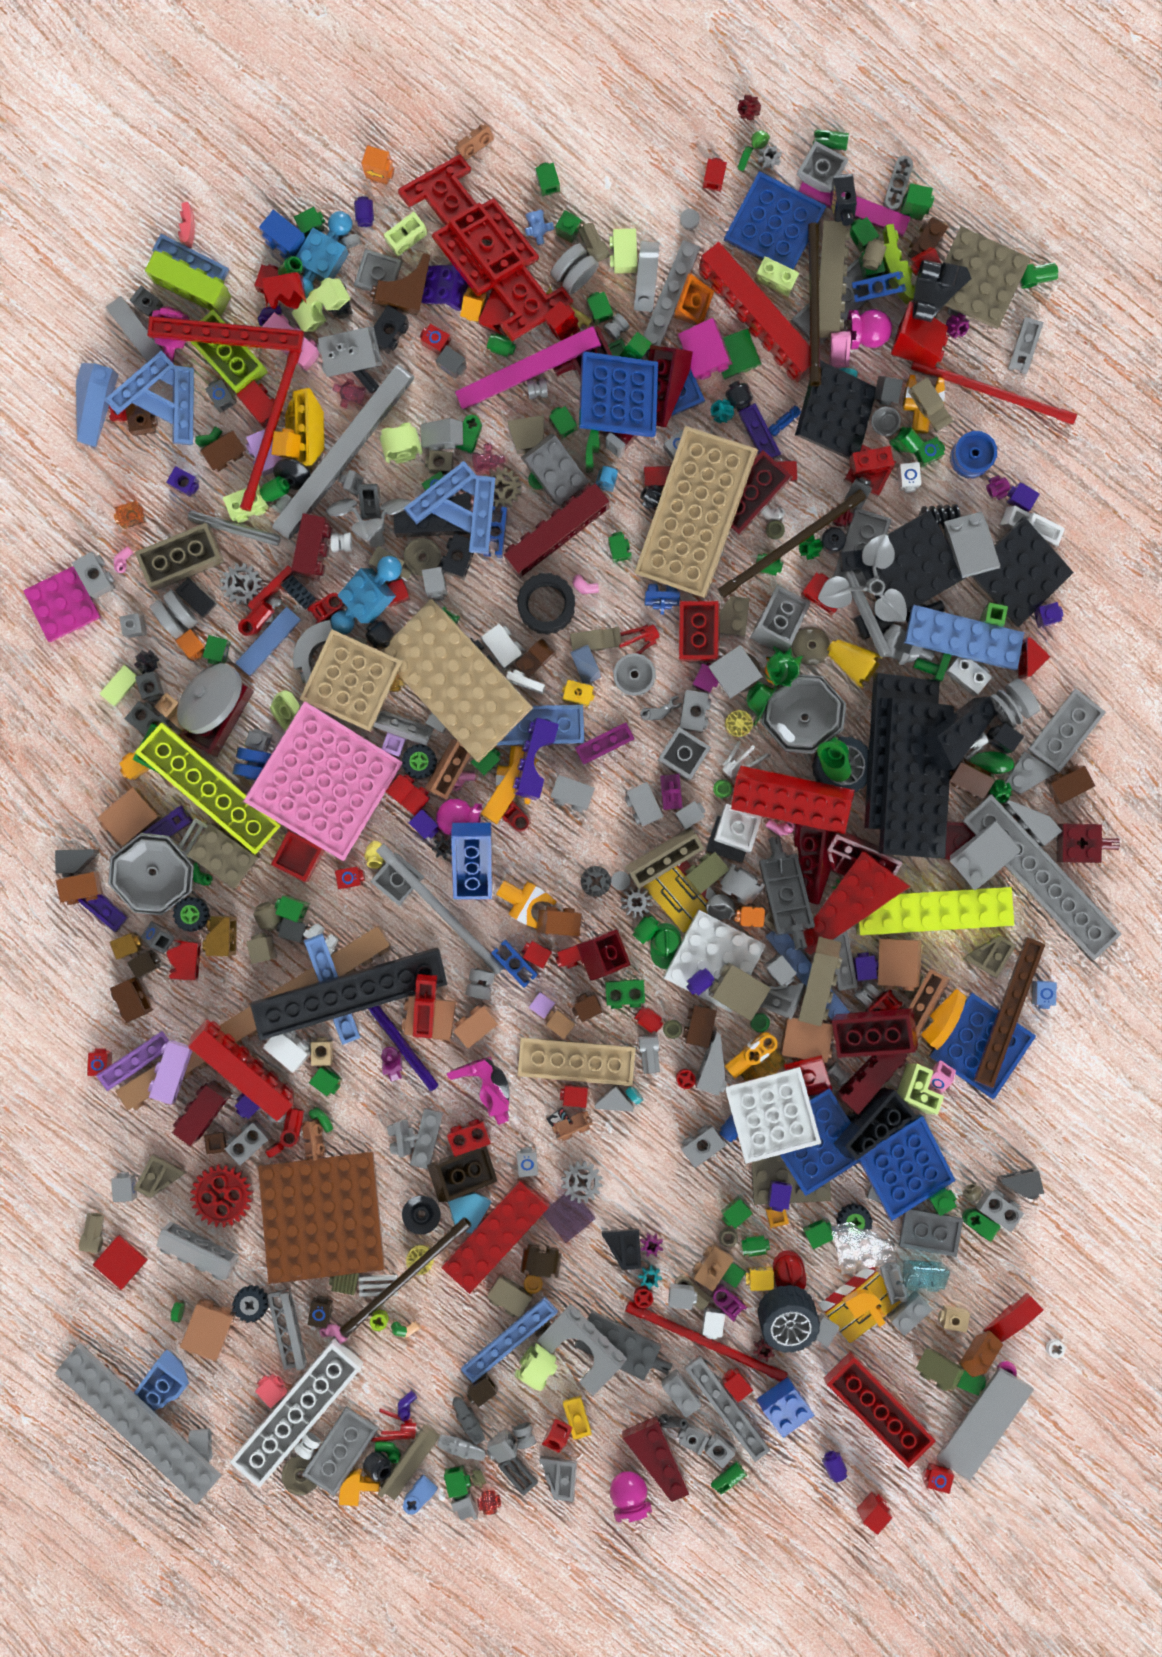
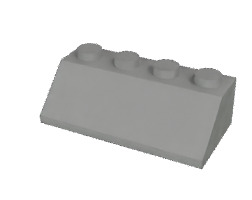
M173 1222L168 1223L161 1230L156 1245L160 1248L161 1252L168 1255L173 1254L177 1256L179 1261L183 1263L189 1262L195 1265L197 1270L211 1273L212 1277L217 1280H226L230 1276L239 1257L238 1254Z

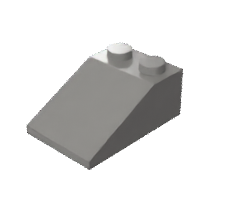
M982 511L944 522V536L952 550L954 561L962 578L1000 568L989 527Z
M777 584L756 623L750 639L773 651L775 646L785 654L792 645L811 602Z
M995 821L951 854L950 862L971 887L976 890L1003 868L1021 849L1001 825Z
M714 1029L709 1048L705 1052L696 1076L695 1086L698 1089L719 1096L720 1092H724L727 1081H725L721 1034Z

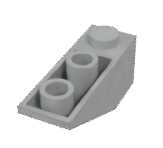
M1010 800L1003 803L1006 806L1007 812L1018 820L1022 828L1031 835L1039 846H1045L1062 832L1048 815Z

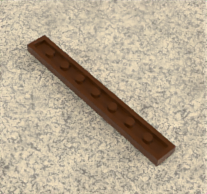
M1026 937L973 1079V1081L993 1088L1044 950L1045 944L1029 937Z

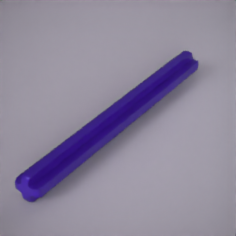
M378 1005L368 1008L429 1091L435 1090L439 1086L381 1007Z

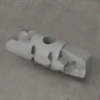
M442 1434L439 1437L437 1447L452 1455L483 1461L486 1457L485 1450L473 1445L474 1443L471 1441Z

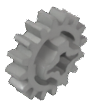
M236 563L235 569L229 566L230 572H223L226 578L220 579L224 583V586L220 588L226 591L223 594L226 598L230 596V602L233 603L236 600V604L240 605L243 601L245 605H248V600H252L255 595L259 594L257 591L263 589L259 585L263 580L257 578L260 573L258 571L253 572V566L247 569V564L243 563L242 567H240ZM239 572H246V573H249V574H246V575L243 576V575H239L238 573H239ZM238 579L244 582L243 584L246 590L240 587ZM238 593H243L245 596L240 597L236 595Z
M576 1161L575 1167L570 1164V1170L563 1171L566 1177H561V1180L565 1182V1184L561 1185V1188L567 1189L564 1193L565 1196L571 1194V1201L577 1198V1203L579 1204L581 1199L588 1203L589 1197L595 1200L594 1193L600 1194L597 1188L603 1187V1185L598 1181L603 1178L602 1176H597L599 1169L593 1170L594 1165L592 1163L587 1166L586 1161H583L582 1165ZM585 1169L590 1172H587L586 1174H581L578 1170ZM573 1175V1183L569 1186V1179ZM577 1175L582 1179L586 1178L584 1183L587 1189L581 1185L577 1186L579 1183ZM594 1178V1187L591 1190L590 1182ZM578 1190H580V1191H584L586 1194H585V1195H577V1194H575L574 1192H577Z

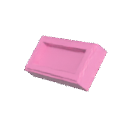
M850 331L831 333L829 365L836 368L849 367Z

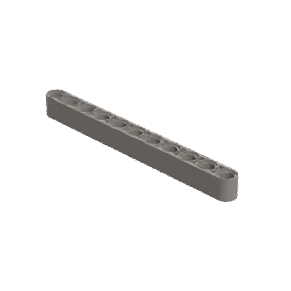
M399 364L393 368L276 519L273 529L288 540L294 536L300 528L302 514H311L410 386L414 375Z

